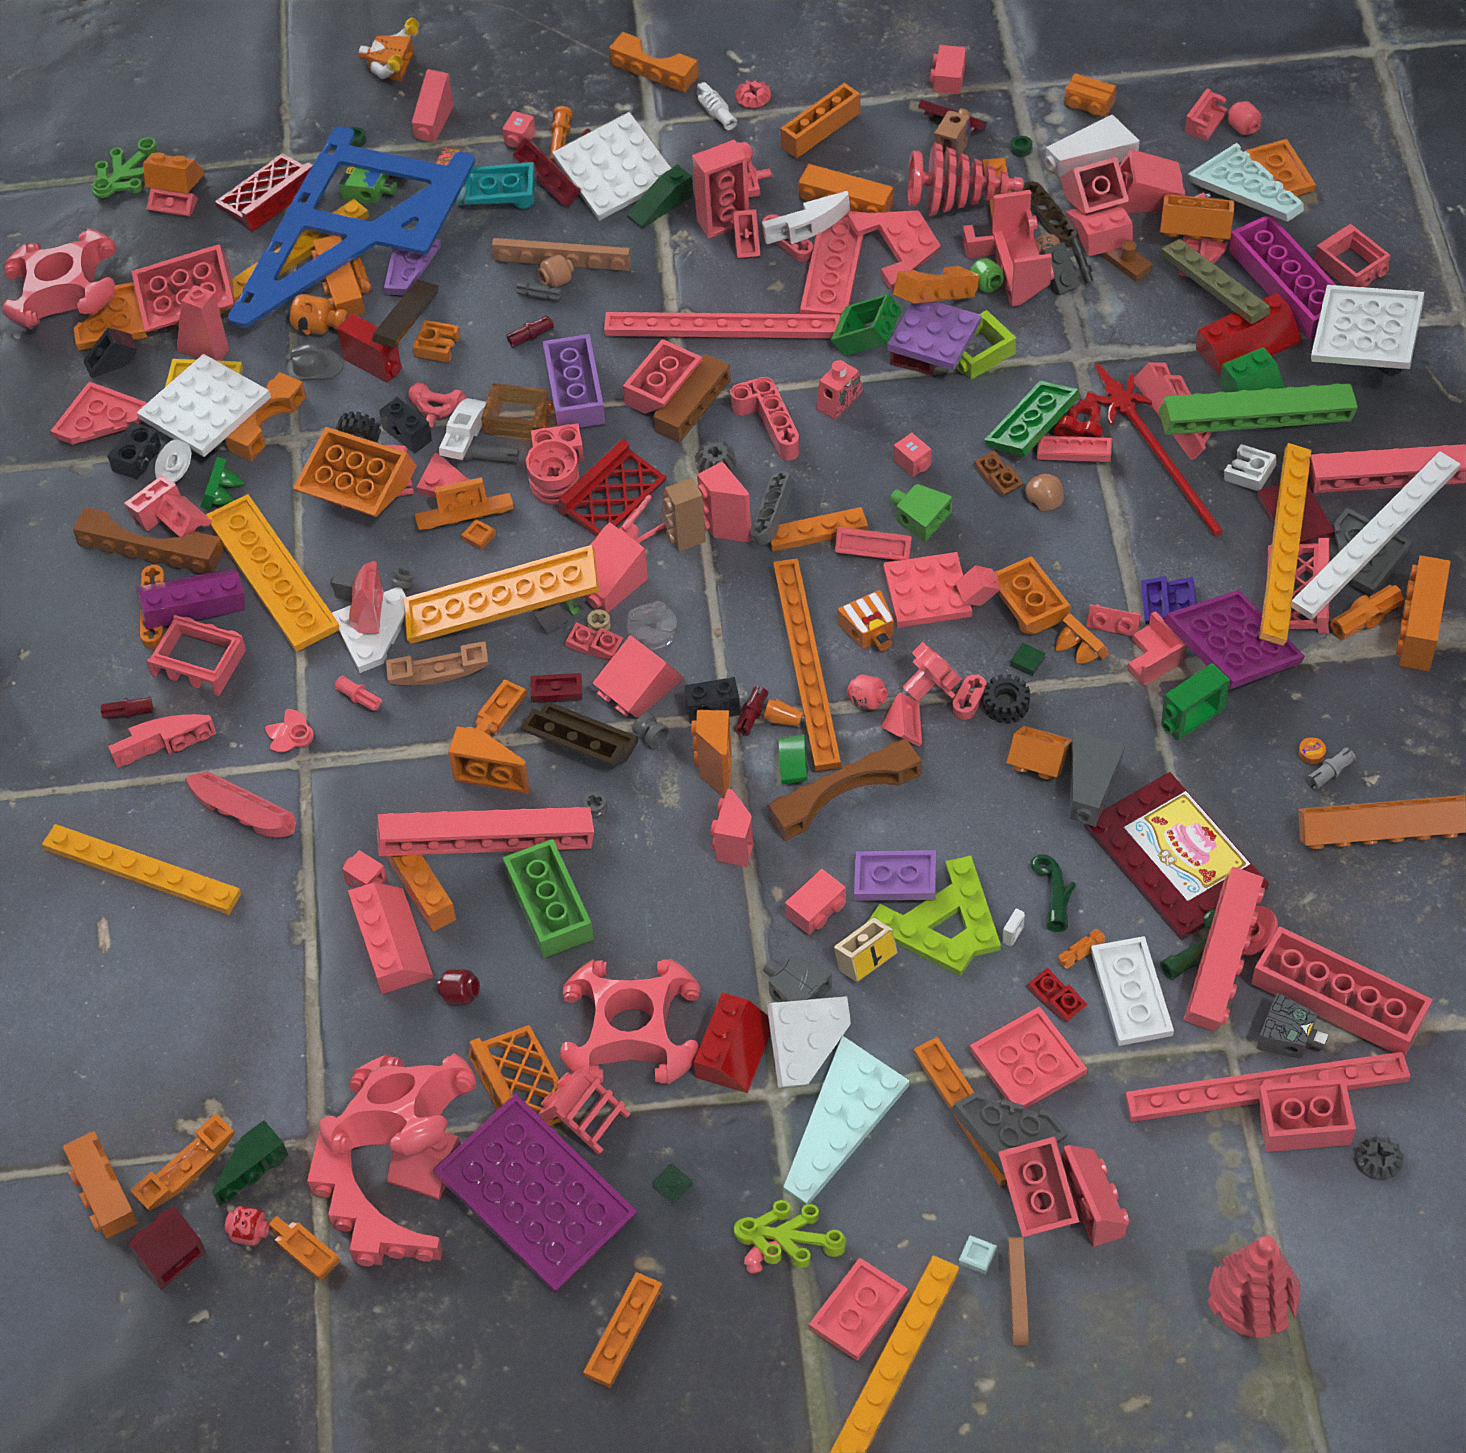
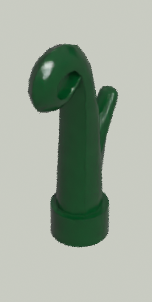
M1039 854L1032 858L1030 862L1031 869L1040 875L1051 873L1049 911L1046 914V928L1052 932H1062L1068 928L1067 906L1076 883L1071 882L1065 889L1064 878L1059 864L1049 855Z
M1216 909L1208 911L1204 916V924L1209 931ZM1207 938L1176 955H1170L1162 960L1160 968L1163 974L1169 980H1174L1187 969L1200 965Z

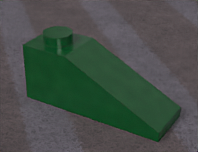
M678 164L658 177L628 212L627 218L643 229L694 196L692 175Z

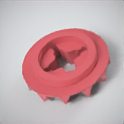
M756 79L754 82L747 80L745 84H739V88L736 90V100L739 104L748 108L761 107L771 98L770 87L766 86L764 82L758 83Z

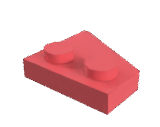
M434 453L417 485V492L436 498L434 488L469 479L438 453Z

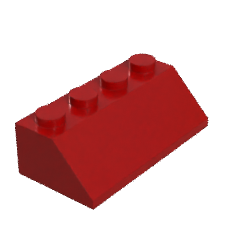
M1278 293L1262 299V301L1270 306V314L1252 324L1234 312L1198 329L1196 350L1220 377L1222 364L1262 347L1273 356L1302 341L1291 307Z

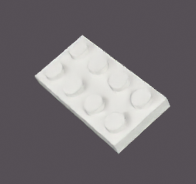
M1145 936L1091 946L1092 958L1118 1045L1122 1046L1173 1036V1026Z

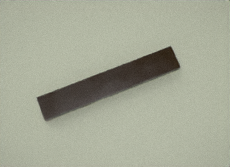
M417 279L375 330L372 341L395 348L437 295L439 285Z

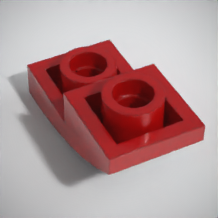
M1048 967L1026 986L1044 1006L1065 1022L1071 1020L1088 1005L1069 984L1065 986Z

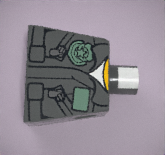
M1277 993L1260 1033L1257 1049L1294 1058H1302L1307 1045L1323 1050L1329 1034L1314 1029L1317 1019L1315 1012Z

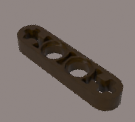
M1026 182L1022 191H1031L1030 210L1049 234L1057 236L1060 243H1065L1066 248L1071 247L1069 240L1077 237V229L1038 182ZM1047 205L1049 208L1039 209L1038 206ZM1052 219H1058L1061 222L1058 224H1052L1049 221Z

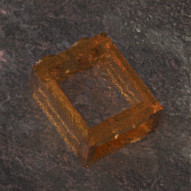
M492 383L481 418L483 433L485 435L532 440L531 430L547 428V415L552 413L553 400L549 399L548 390ZM503 402L537 406L533 420L499 416Z

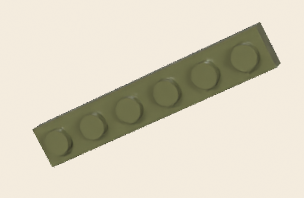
M1181 239L1161 248L1162 256L1249 323L1252 324L1270 314V306Z

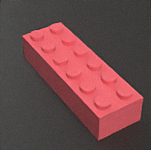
M1280 926L1255 966L1252 985L1275 996L1277 993H1280L1312 1010L1318 1017L1392 1053L1403 1052L1404 1057L1407 1055L1424 1024L1433 999Z

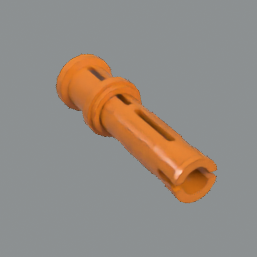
M558 106L554 109L553 117L555 119L551 124L553 139L549 158L558 167L559 165L554 160L552 152L565 146L566 136L571 130L569 122L573 117L572 110L566 106Z

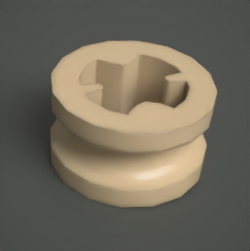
M601 609L594 610L587 617L588 628L598 632L601 627L609 631L611 627L610 616L606 611Z

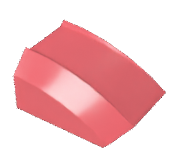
M376 561L364 564L357 573L353 583V599L349 612L350 626L358 633H379L384 592Z

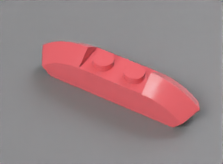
M208 771L185 778L191 793L207 809L214 811L218 808L217 811L221 814L232 815L238 818L240 823L252 826L255 833L262 836L279 838L294 834L297 822L292 812Z

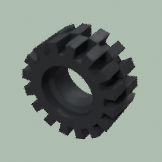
M350 411L349 414L344 413L340 416L336 427L338 431L378 443L381 433L380 424L375 423L376 420L374 418L369 419L368 414L362 416L361 412L356 414L353 411Z
M1003 674L998 675V680L993 677L990 679V683H986L983 692V708H985L986 715L990 713L992 720L997 717L998 723H1002V719H1006V724H1011V719L1017 722L1019 721V716L1023 719L1026 712L1028 713L1030 689L1029 686L1026 687L1024 680L1020 682V677L1018 676L1011 679L1012 674H1007V678H1003ZM1009 694L1014 696L1016 701L1002 703L997 700V697Z

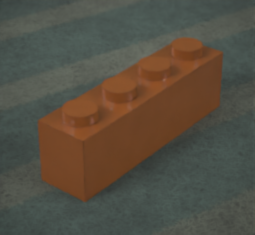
M705 354L700 364L663 408L656 410L653 417L655 432L680 443L730 382V364Z

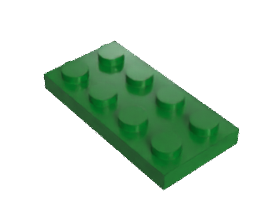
M1040 380L984 439L986 446L1026 456L1081 397L1079 390Z

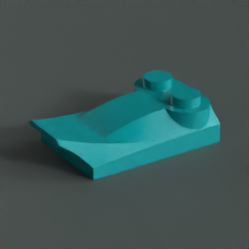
M534 162L473 167L457 197V206L514 203L516 207L523 209L532 206L536 197Z

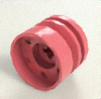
M557 439L544 440L535 444L529 450L526 463L532 494L542 503L558 504L559 498L580 479L577 453L571 445Z

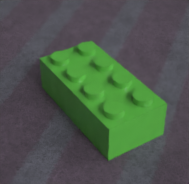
M553 839L503 857L507 878L543 959L594 940L590 918Z

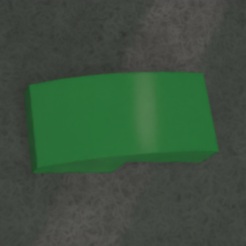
M805 735L779 738V763L782 784H798L808 781Z

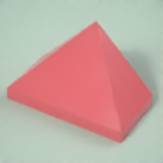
M903 693L897 694L881 728L903 739L906 738L908 742L918 747L921 746L922 734L919 702Z

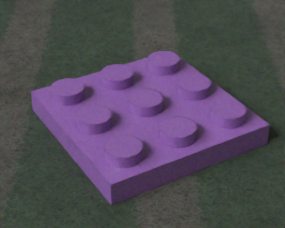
M936 301L911 303L888 342V351L954 371L981 323V315Z

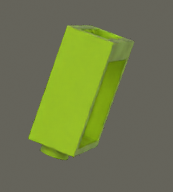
M987 310L979 314L981 315V323L974 336L981 332L994 346L973 358L965 351L956 366L959 372L964 373L970 380L1016 354V337Z

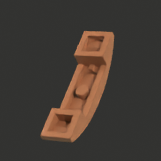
M486 641L462 645L461 652L417 661H413L411 655L386 660L389 684L427 685L447 682L470 675L489 664Z

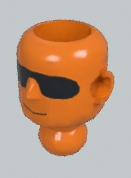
M300 294L293 300L290 310V324L294 329L302 331L308 336L310 333L325 335L330 327H334L337 330V327L349 316V313L344 309L333 310L332 303L326 298Z

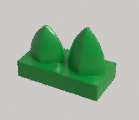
M216 458L200 506L201 508L210 510L212 503L225 505L234 501L230 493L218 485L226 487L244 485L243 480L236 473L224 467L226 459Z

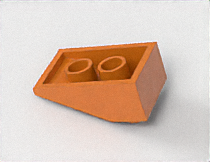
M457 726L448 751L454 781L525 794L530 793L527 766L524 759L481 730L473 727L464 728Z

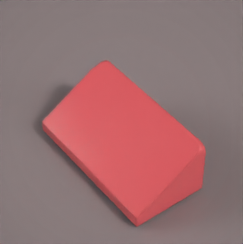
M151 188L147 210L190 217L198 197L189 193Z

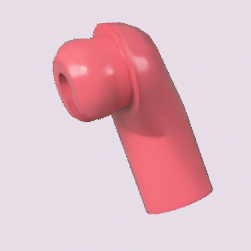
M776 1241L768 1242L769 1244H776L780 1246ZM755 1246L752 1247L744 1258V1264L747 1265L746 1269L749 1273H757L762 1270L761 1261L764 1259V1255Z

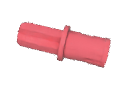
M340 676L337 679L335 690L351 698L353 703L359 702L374 711L380 708L382 700L367 691L363 684L358 685L345 676Z

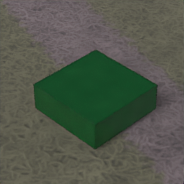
M1022 643L1011 659L1010 666L1033 676L1045 659V653Z

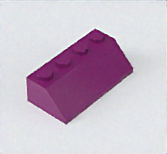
M234 568L135 587L146 630L171 625L174 615L198 620L245 610L244 591L239 574Z

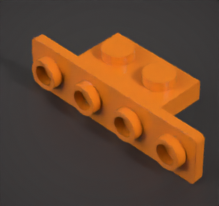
M481 477L434 488L438 509L416 513L415 519L418 530H430L440 525L456 524L472 518L479 519L494 513H505L508 510L514 509L510 493L486 498L484 483Z

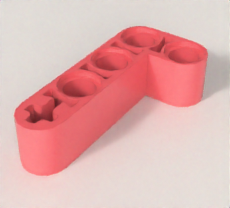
M760 377L734 385L730 391L732 411L741 416L758 412L779 457L787 461L796 459L800 453L799 434L773 380L768 377Z

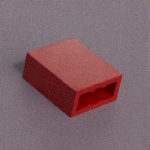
M353 313L350 314L337 327L343 359L388 383L402 369L398 345L395 348L373 342L372 336L378 327Z

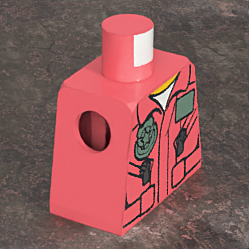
M837 360L833 362L832 368L819 382L816 410L836 420L863 392L859 371L844 361Z

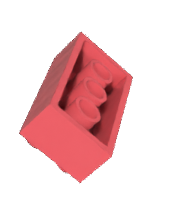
M735 140L692 155L697 222L708 239L734 229L733 211L749 210L747 157Z

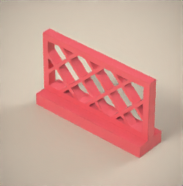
M1319 538V544H1299L1297 563L1301 567L1296 570L1295 582L1300 587L1293 592L1292 600L1330 562L1329 538ZM1268 545V568L1272 545ZM1303 553H1314V556L1307 562L1299 557ZM1307 570L1313 577L1304 582L1298 576ZM1329 603L1312 620H1300L1297 616L1301 613L1296 610L1290 613L1289 629H1318V634H1329Z

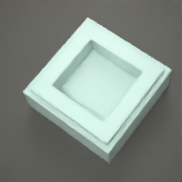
M970 1235L960 1256L959 1264L986 1275L997 1246Z

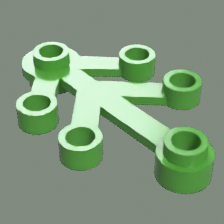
M150 137L139 140V151L124 165H122V161L125 158L123 150L118 147L113 148L110 151L111 160L113 161V174L109 178H107V174L110 172L108 163L106 161L97 162L95 169L98 179L93 182L92 186L94 196L107 198L113 192L130 190L132 193L141 192L143 189L141 180L134 177L144 176V167L133 168L145 157L148 158L152 153H156L157 146L155 140ZM133 178L126 182H118L121 179Z

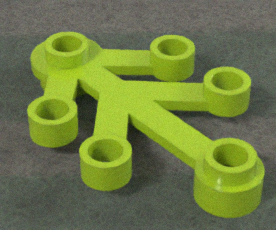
M776 1201L773 1204L772 1211L757 1219L751 1217L742 1218L734 1225V1234L738 1241L745 1245L754 1244L764 1255V1260L769 1264H776L781 1260L782 1248L793 1259V1264L796 1267H807L810 1264V1252L805 1248H798L794 1242L823 1246L824 1253L831 1257L841 1256L846 1250V1238L838 1230H830L826 1235L796 1231L807 1224H813L818 1221L819 1209L813 1204L803 1206L800 1215L776 1228L767 1226L777 1220H785L790 1216V1204L787 1201ZM764 1238L774 1239L780 1246L769 1244Z

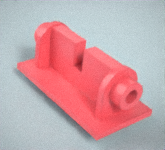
M1090 604L1087 627L1133 636L1134 633L1138 632L1141 614H1137L1135 611L1132 613L1102 607L1099 604Z

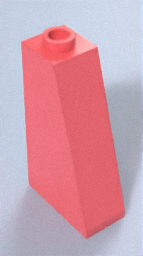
M194 285L182 299L177 350L197 359L205 354L215 361H221L228 353L229 346L214 292Z

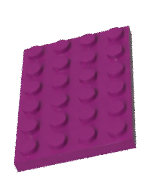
M517 1094L512 1096L433 1170V1174L554 1294L637 1214V1211Z

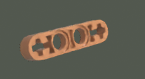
M1008 1237L1013 1346H1028L1023 1237Z

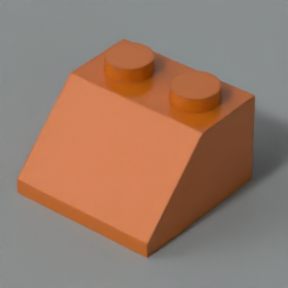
M156 152L152 153L143 162L145 187L188 194L204 176V170L194 159H188L180 155L168 156L164 153Z
M1022 726L1013 735L1006 763L1013 765L1012 768L1017 771L1028 772V770L1038 772V776L1045 779L1057 778L1064 768L1071 749L1072 739Z

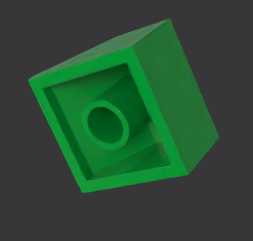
M1264 347L1222 364L1220 385L1226 392L1285 388L1276 361Z

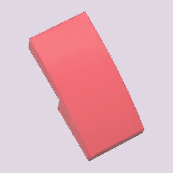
M576 622L566 640L565 646L590 656L612 659L623 637L601 627L597 632Z

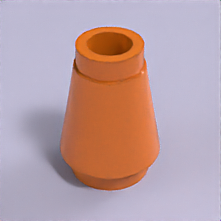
M769 699L763 718L769 720V723L799 727L803 712L779 699Z

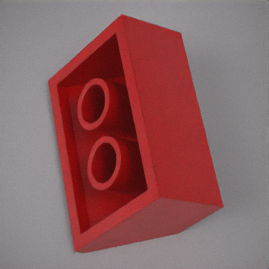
M722 992L694 1060L695 1078L748 1093L771 1036L769 1015L748 999Z

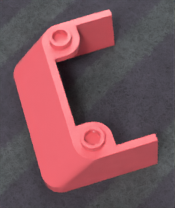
M1030 190L994 195L992 236L995 239L994 255L997 264L1004 271L1003 284L1011 307L1022 305L1049 286L1050 280L1054 279V272L1051 266L1052 255H1040L1034 239V230L1038 228L1036 216H1032L1030 210Z

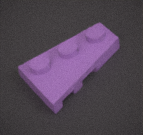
M435 239L429 253L426 255L393 248L384 285L385 294L405 295L441 247V241Z

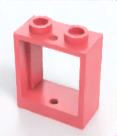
M1349 224L1317 245L1314 262L1342 285L1366 288L1370 282L1387 273L1390 254L1352 224ZM1351 248L1370 265L1355 273L1340 261L1337 256Z

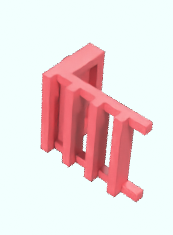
M584 1066L572 1074L569 1072L565 1073L556 1084L559 1088L555 1093L551 1092L545 1097L541 1103L543 1108L538 1115L545 1122L558 1116L597 1154H600L603 1148L596 1142L618 1113L624 1118H627L631 1113L624 1107L625 1103L622 1100L618 1101L612 1096L613 1092L610 1089L606 1090L600 1084L601 1080L598 1078L594 1079L588 1073L589 1069ZM596 1090L601 1097L581 1123L577 1125L572 1120L593 1091ZM609 1102L613 1108L590 1137L585 1132V1129L604 1104Z

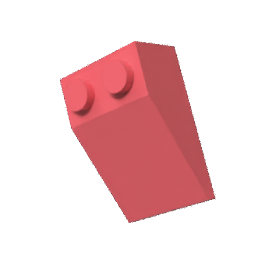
M1119 205L1084 214L1078 208L1066 211V216L1077 229V236L1082 245H1084L1088 256L1122 248L1123 242L1127 240L1133 241V223L1125 209Z

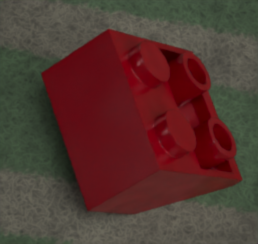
M174 1205L167 1211L161 1212L151 1225L145 1230L137 1232L132 1241L128 1243L139 1268L161 1291L206 1253L201 1239Z

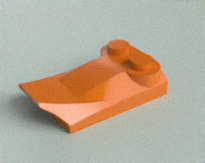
M1032 556L995 572L1001 588L997 593L1018 620V627L1023 633H1039L1059 624L1070 613V604Z

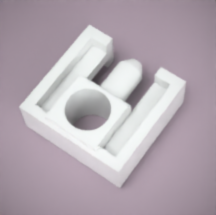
M1241 444L1237 450V459L1232 461V465L1228 464L1224 470V481L1256 491L1261 490L1276 466V455Z

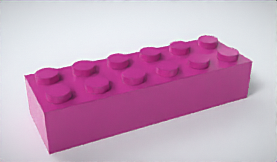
M1269 214L1231 231L1229 252L1269 296L1275 293L1280 295L1291 307L1297 327L1309 340L1314 339L1327 285L1336 284L1272 215Z

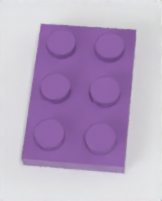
M936 850L856 851L855 901L936 900Z

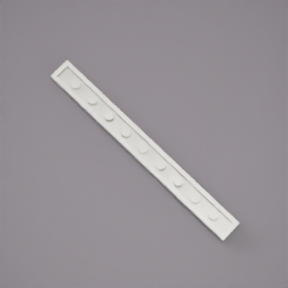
M1439 451L1292 600L1291 607L1312 620L1459 470L1460 463Z

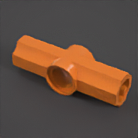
M1389 585L1370 597L1367 595L1359 597L1349 610L1331 620L1330 626L1333 634L1338 639H1346L1364 627L1368 629L1375 627L1381 622L1384 615L1404 603L1401 590L1396 585Z

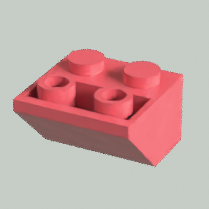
M727 788L725 798H720L718 803V820H713L711 826V836H714L712 850L716 852V861L747 867L754 846L752 816L733 789Z

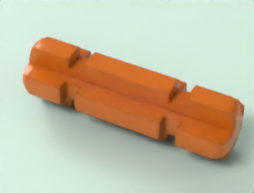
M357 257L350 261V265L360 293L366 295L369 294L372 288L362 259Z
M1094 929L1088 934L1089 937L1085 936L1069 947L1070 951L1065 950L1058 956L1059 964L1064 969L1070 968L1075 964L1074 961L1078 962L1091 953V946L1103 944L1105 942V935L1099 929Z

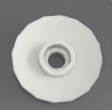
M176 439L163 447L155 463L156 478L162 475L173 483L182 478L191 461V449L186 442Z

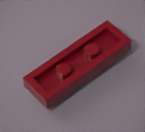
M922 99L918 108L925 110L924 115L936 118L937 115L945 117L948 111L958 112ZM970 116V131L975 133L977 129L985 131L987 122Z

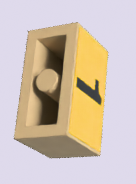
M872 918L834 946L839 971L856 982L862 980L898 953L892 928L876 918Z

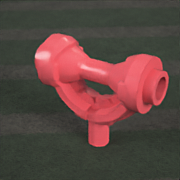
M416 382L414 386H411L408 395L412 405L417 406L418 410L426 417L430 430H432L435 420H442L453 414L456 407L467 398L462 390H453V392L448 394L432 392L426 384ZM428 402H436L444 405L441 407H433L429 405Z

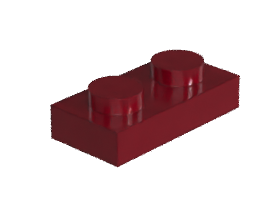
M582 673L530 676L531 702L583 700Z

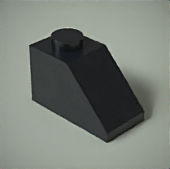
M107 327L83 361L89 375L97 377L125 367L131 358L134 357L138 348L131 334Z

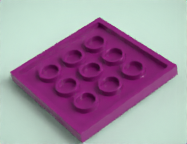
M1239 590L1168 613L1164 619V622L1206 666L1213 663L1230 679L1229 689L1301 664L1305 657L1288 639L1284 646L1259 639L1262 613Z

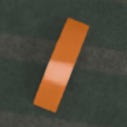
M217 1113L195 1132L198 1137L156 1175L151 1171L130 1190L148 1211L162 1205L185 1189L215 1161L228 1145L235 1132Z

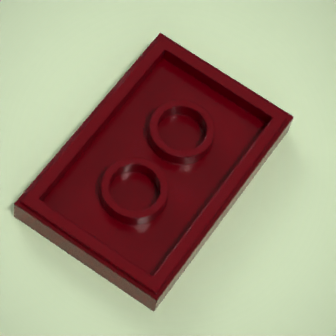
M1280 484L1257 491V497L1273 525L1275 524ZM1308 485L1299 544L1318 542L1319 538L1334 537L1335 533Z

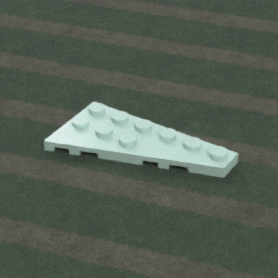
M1237 143L1188 174L1190 183L1287 222L1304 211L1303 202L1291 191L1284 190L1283 184L1280 181L1276 182L1273 180V175L1260 163L1252 161L1250 154L1246 151L1242 152L1240 145Z
M842 1036L784 1184V1192L803 1206L810 1204L909 1087V1080Z

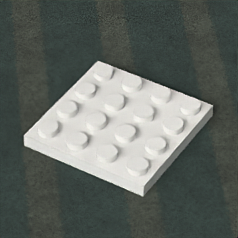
M630 112L552 152L553 158L559 167L582 189L579 194L599 221L640 200L658 177L671 169Z
M1327 285L1311 354L1312 362L1410 369L1424 302V292Z
M203 354L137 412V415L143 422L174 440L178 439L186 442L191 450L205 457L269 400L271 395L269 390Z

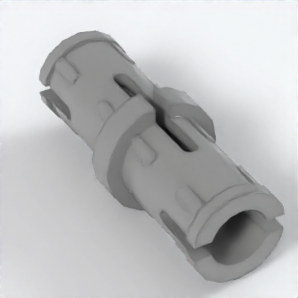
M1344 748L1333 758L1324 760L1320 768L1306 777L1309 786H1313L1314 790H1318L1330 779L1339 777L1343 769L1356 761L1353 751L1351 750L1346 754L1349 748Z

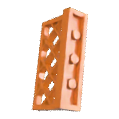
M530 1025L483 1042L480 1038L469 1041L468 1057L496 1111L513 1096L512 1094L515 1088L529 1092L525 1103L538 1114L542 1107L530 1104L533 1095L545 1098L551 1093L537 1088L540 1079L552 1082L554 1086L553 1093L559 1088L556 1085L559 1078ZM527 1036L530 1045L526 1049L514 1045L515 1040ZM498 1046L506 1049L503 1058L491 1055L489 1049ZM510 1051L525 1055L521 1064L507 1060ZM529 1057L540 1060L542 1063L540 1070L525 1066ZM503 1066L518 1071L514 1080L502 1076ZM522 1072L536 1077L533 1086L518 1082ZM557 1116L546 1123L551 1126L562 1122V1120Z

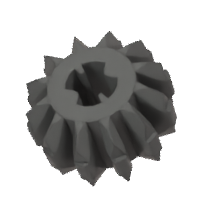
M717 439L714 443L706 441L705 446H699L698 452L695 455L698 473L720 462H723L733 472V467L736 464L733 446H728L726 441L719 443Z

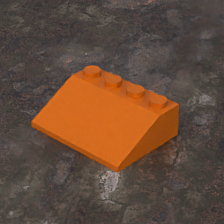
M325 427L293 489L294 491L377 517L407 487L417 465L407 452Z

